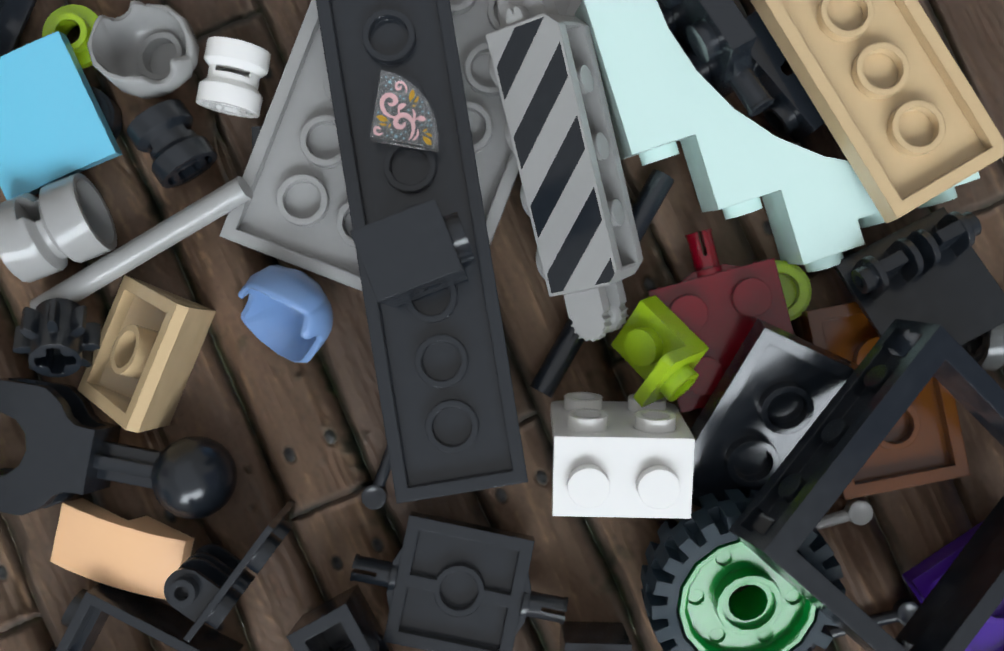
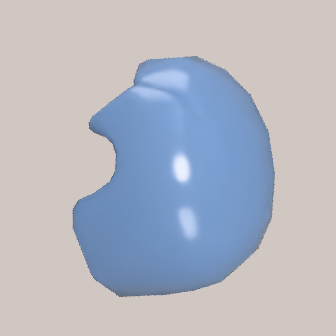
M280 265L268 266L251 275L238 293V297L241 299L249 294L247 304L241 313L243 323L262 343L278 355L294 363H308L322 347L332 331L333 310L319 283L302 271Z

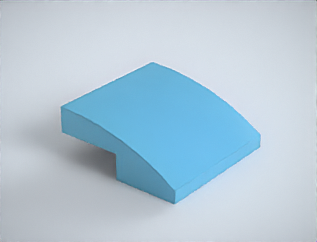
M60 31L54 32L0 57V187L6 200L24 193L37 195L40 193V189L47 184L123 155L65 34Z

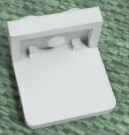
M591 392L567 393L564 395V400L551 402L550 417L553 436L552 516L691 519L695 438L676 405L667 403V399L664 397L642 408L633 399L635 394L628 396V402L602 401L603 397L601 395Z

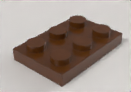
M856 301L808 310L800 315L806 341L858 365L880 339ZM934 376L839 498L848 500L971 475L955 397Z

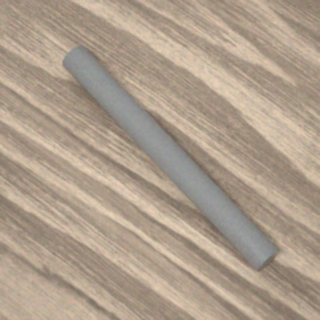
M237 176L30 301V308L36 309L41 302L53 298L68 299L76 303L251 200L253 198L251 188L241 176Z

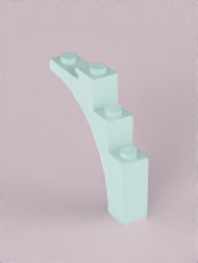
M582 0L575 12V16L590 27L621 160L639 154L642 166L680 154L676 144L677 141H680L701 211L709 212L722 209L725 220L762 209L761 196L780 260L787 261L788 264L805 265L807 272L820 271L839 265L841 259L844 258V251L865 244L860 228L885 222L848 160L826 157L778 138L734 109L695 69L668 28L657 0ZM976 172L917 208L930 207L957 198L955 187L980 179L979 172Z

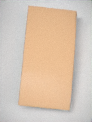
M84 498L62 502L50 562L80 576L111 587L166 600L164 595L165 582L191 556L195 538L147 515L126 520Z

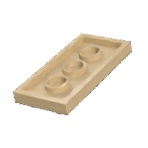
M750 0L886 224L899 219L1004 156V139L918 0Z

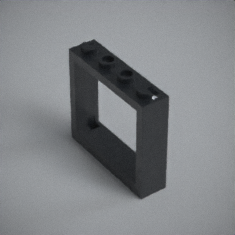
M895 319L729 529L735 537L865 651H965L1004 599V495L895 639L797 552L933 376L1004 447V390L939 324ZM773 523H775V524L771 527V529L768 531V533H767L766 535H764V534L766 533V531L769 529V527H770Z

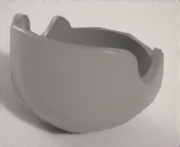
M133 0L130 2L128 11L119 17L113 18L103 14L99 15L94 22L87 42L92 65L121 91L143 99H152L170 94L192 77V73L198 63L199 45L193 28L187 19L169 5L150 3L145 5L140 1Z

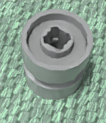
M75 173L43 186L40 189L39 198L33 194L24 193L0 203V258L10 272L23 282L31 283L64 270L68 265V258L74 262L82 263L111 252L117 247V233L110 211L94 184L83 174Z

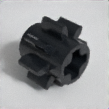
M63 298L48 299L41 302L36 309L29 307L23 309L21 325L15 328L12 349L15 353H29V369L47 377H66L77 372L81 366H92L93 351L100 349L101 324L95 322L86 323L87 307L84 305L80 306L74 301Z

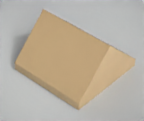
M124 275L101 331L100 349L93 351L92 366L86 367L77 390L127 431L140 433L169 426L216 311L136 278Z

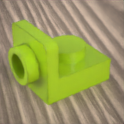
M656 295L639 302L611 344L645 380L633 396V399L642 408L664 397L669 402L675 401L689 390L699 376L694 368L709 349Z

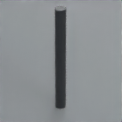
M656 169L652 170L632 205L639 242H641L675 182L669 175ZM569 318L530 385L550 398L553 397L585 340L584 338L579 339V335L574 333L575 329L571 327L573 321Z

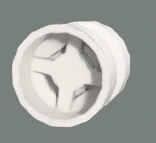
M219 36L208 37L204 60L208 64L209 69L207 78L199 82L195 102L204 108L219 113L243 118H258L263 97L258 91L259 82L262 77L268 74L271 54L260 46L239 39Z

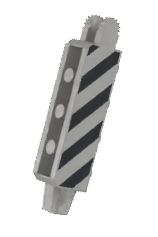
M497 0L500 29L486 34L490 51L488 66L491 78L500 92L506 117L504 126L505 138L508 146L515 154L522 182L520 188L521 203L526 214L531 219L537 244L536 265L540 275L546 281L549 297L564 296L568 317L573 321L571 327H574V333L579 335V339L584 338L585 342L589 340L594 342L605 337L606 333L622 328V325L627 322L626 317L629 316L627 314L629 308L625 306L627 300L622 279L636 273L643 261V255L590 27L575 16L559 15L554 0Z

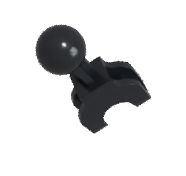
M21 377L0 378V412L17 420L25 433L26 452L19 466L15 469H0V512L22 516L65 502L75 494L84 495L109 488L111 481L153 489L156 499L165 510L185 519L208 517L222 509L232 497L237 484V468L230 452L219 442L203 436H189L171 443L163 451L118 443L121 426L103 422L95 415L90 401L75 386Z

